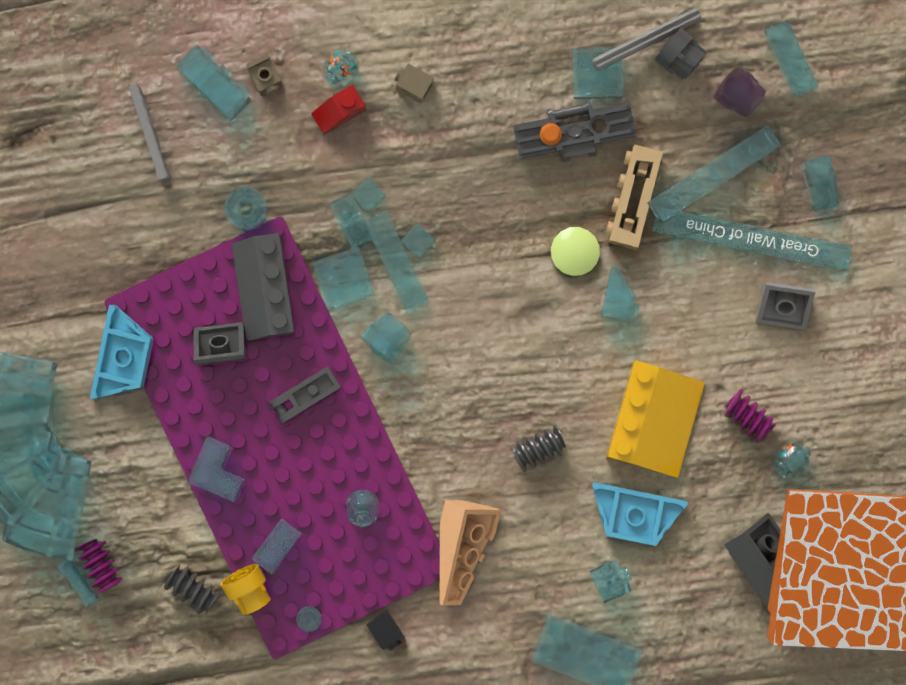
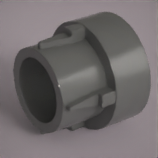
M680 28L663 47L655 61L669 73H674L683 80L699 65L706 56L705 53L707 51L698 45L699 41L683 28Z

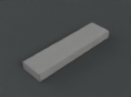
M137 84L129 86L158 179L162 184L169 182L171 178L142 89Z

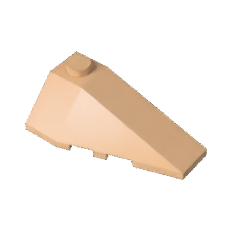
M445 500L440 521L441 605L462 604L474 579L472 573L478 561L482 563L485 557L482 552L488 540L492 541L496 534L501 513L500 509L464 500Z

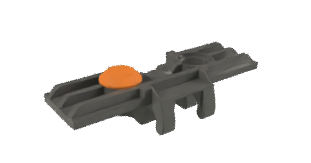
M591 101L585 102V105L554 111L551 108L547 109V119L513 125L519 158L525 159L561 152L562 162L570 161L572 156L587 153L589 157L596 156V144L636 137L630 102L598 109L592 108ZM584 114L588 115V121L563 126L556 125V120ZM600 119L605 122L606 130L604 132L598 133L593 130L592 124L595 120Z

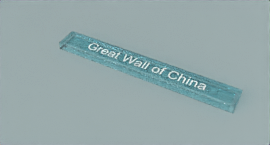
M661 207L656 209L652 232L843 271L848 270L852 249L850 245Z

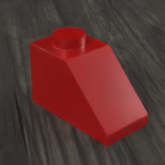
M352 84L331 96L311 114L323 135L365 112L366 107Z

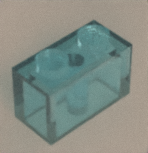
M281 518L251 560L270 574H274L304 533L284 518Z

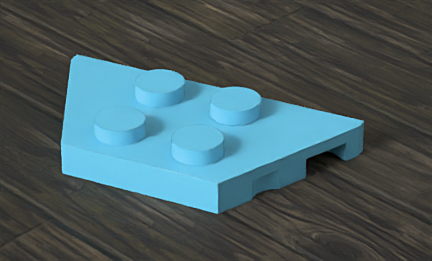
M112 304L108 307L90 395L91 399L141 388L145 384L154 338L117 305Z
M595 482L592 483L605 536L656 546L688 504V501Z

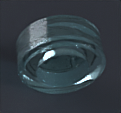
M306 606L298 612L296 621L302 630L311 632L321 625L322 615L317 608Z

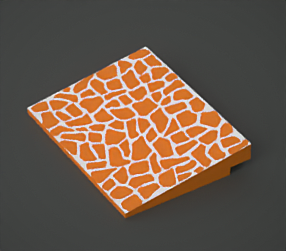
M787 489L767 609L771 613L767 638L773 645L906 651V496Z

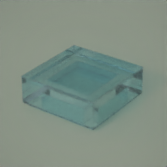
M370 177L351 192V195L367 213L386 197Z
M418 223L401 240L418 258L436 241Z

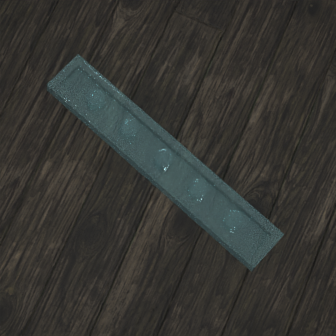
M767 125L656 196L647 204L662 224L782 145Z

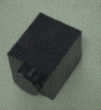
M388 610L366 624L382 650L388 647L391 651L403 643L400 638L404 634Z

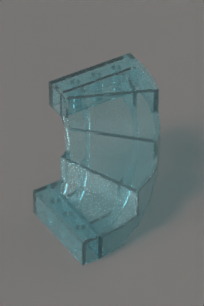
M0 352V521L5 523L2 541L22 550L72 561L91 461L68 457L60 449L53 414V389L58 363Z

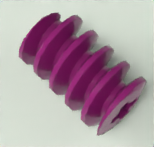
M739 389L723 407L726 408L724 416L728 417L733 414L732 423L735 424L741 421L739 429L743 430L748 427L747 436L750 437L756 434L755 443L757 444L771 432L778 422L771 424L773 421L772 415L764 418L765 409L756 412L758 403L754 402L748 405L751 397L747 395L741 399L743 390Z
M94 539L75 548L76 552L83 551L78 557L79 560L88 561L83 566V569L92 570L87 575V578L96 579L91 584V587L100 588L95 595L115 587L123 580L122 577H114L119 571L118 568L109 567L115 560L105 558L110 553V549H101L106 544V540L98 541Z

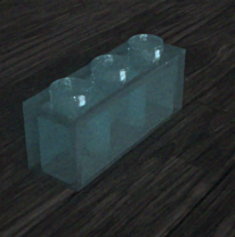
M196 45L176 67L231 122L251 102L248 96L250 90L242 82L236 84L230 78L233 74L223 64L219 67L213 61L216 57L206 47L202 50Z

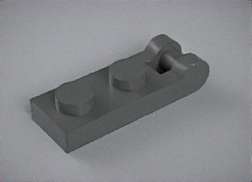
M327 366L270 401L269 405L272 410L275 409L278 413V420L282 425L341 389V386ZM288 400H290L294 406V408H292L289 411L283 404Z

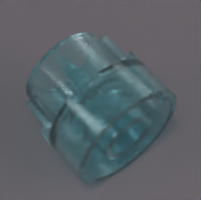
M240 187L228 195L224 205V212L232 226L244 232H249L259 228L265 222L268 215V206L265 198L258 190L251 187ZM242 204H252L253 211L249 215L240 214L239 209Z
M385 312L379 320H375L360 335V338L377 355L389 364H392L402 353V350L405 348L404 345L410 339L412 333L396 317Z

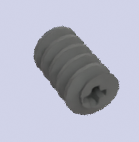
M557 425L553 426V434L548 429H545L544 438L539 433H536L535 442L526 437L525 446L520 441L516 442V450L511 446L516 461L523 472L527 471V463L532 468H536L537 459L543 465L545 464L546 455L551 460H554V452L556 451L562 457L563 448H566Z
M179 565L166 581L164 589L168 590L174 587L172 591L173 596L182 593L180 597L181 602L190 599L188 607L192 608L198 605L196 613L201 614L206 611V615L220 597L221 591L219 590L212 594V584L204 588V578L196 582L197 573L195 572L188 576L189 567L187 566L180 570Z

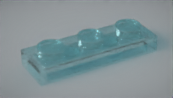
M788 20L766 29L764 33L794 98L817 89L818 84Z

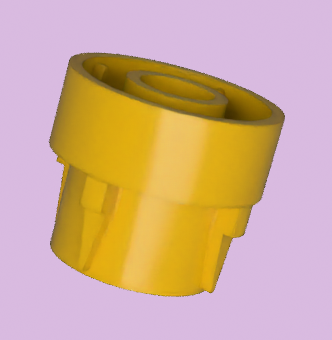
M258 564L241 568L220 583L227 599L234 600L242 615L259 610L271 600L263 585L266 578Z

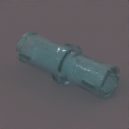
M71 558L64 560L57 566V569L60 570L70 584L68 586L69 589L76 592L86 608L99 599L86 582L87 577L81 575L71 561Z

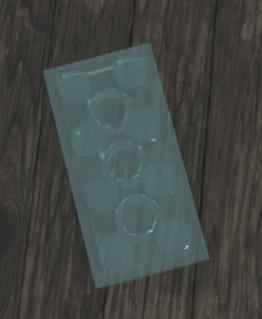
M548 614L530 661L591 685H630L643 650Z

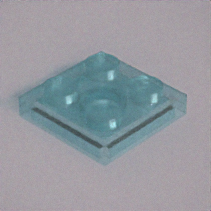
M616 47L572 49L574 99L623 98L622 60L600 71H596L592 65L594 58Z
M359 247L312 262L327 310L375 295Z

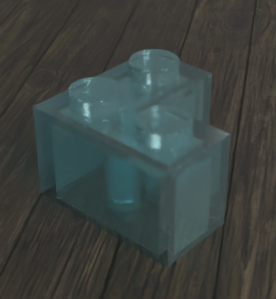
M207 436L187 483L232 502H237L246 479L223 470L233 446Z

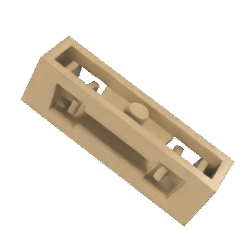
M634 145L632 151L627 150L623 163L628 165L626 174L620 175L617 188L621 189L620 197L614 198L611 212L615 213L614 221L608 222L605 236H609V244L633 250L638 249L663 152ZM635 164H638L636 176L645 178L647 168L651 166L649 177L643 183L634 220H637L635 232L632 233L634 220L625 218L623 228H620L619 225L621 217H624L632 191L635 179L633 174Z

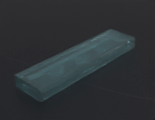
M385 211L364 221L405 310L408 311L429 301L388 212Z

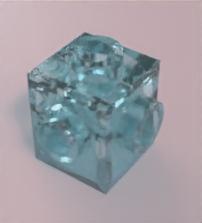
M617 559L590 571L604 604L632 591L628 581L632 580L626 566H620Z

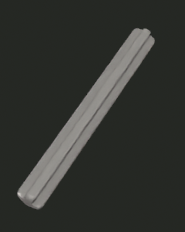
M694 8L594 58L592 65L596 71H600L676 33L680 28L684 29L698 22L701 16L698 10Z

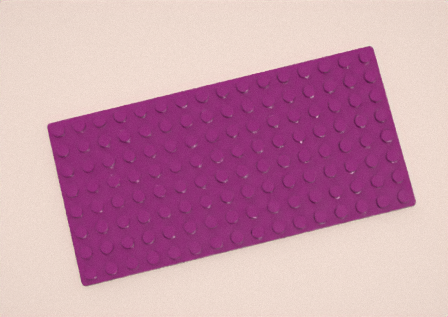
M283 217L270 220L105 300L104 303L107 310L109 305H117L154 338L144 389L231 572L234 573L246 566L258 564L266 578L263 585L271 600L264 607L251 613L272 658L278 659L440 580L439 540ZM279 233L282 239L296 334L246 342L248 361L196 366L194 364V328L243 322L232 243L254 236ZM328 366L341 389L281 425L278 420V413L275 409L272 410L269 402ZM290 400L283 403L288 411L294 408ZM376 510L378 512L375 515L378 517L377 521L375 517L373 520H368L369 515ZM355 513H360V516L365 518L363 522L366 523L358 522L357 520L355 525H353L352 522L356 519L351 517H354L353 514L355 515ZM307 608L315 609L320 615L318 626L311 630L304 629L299 623V615ZM313 612L305 613L306 615H312L316 619V615Z

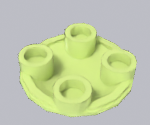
M569 227L561 231L554 238L551 246V258L554 266L562 273L571 276L589 273L597 264L600 256V247L596 237L588 230L580 227Z

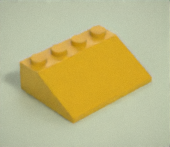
M635 360L632 363L606 458L678 478L705 382Z

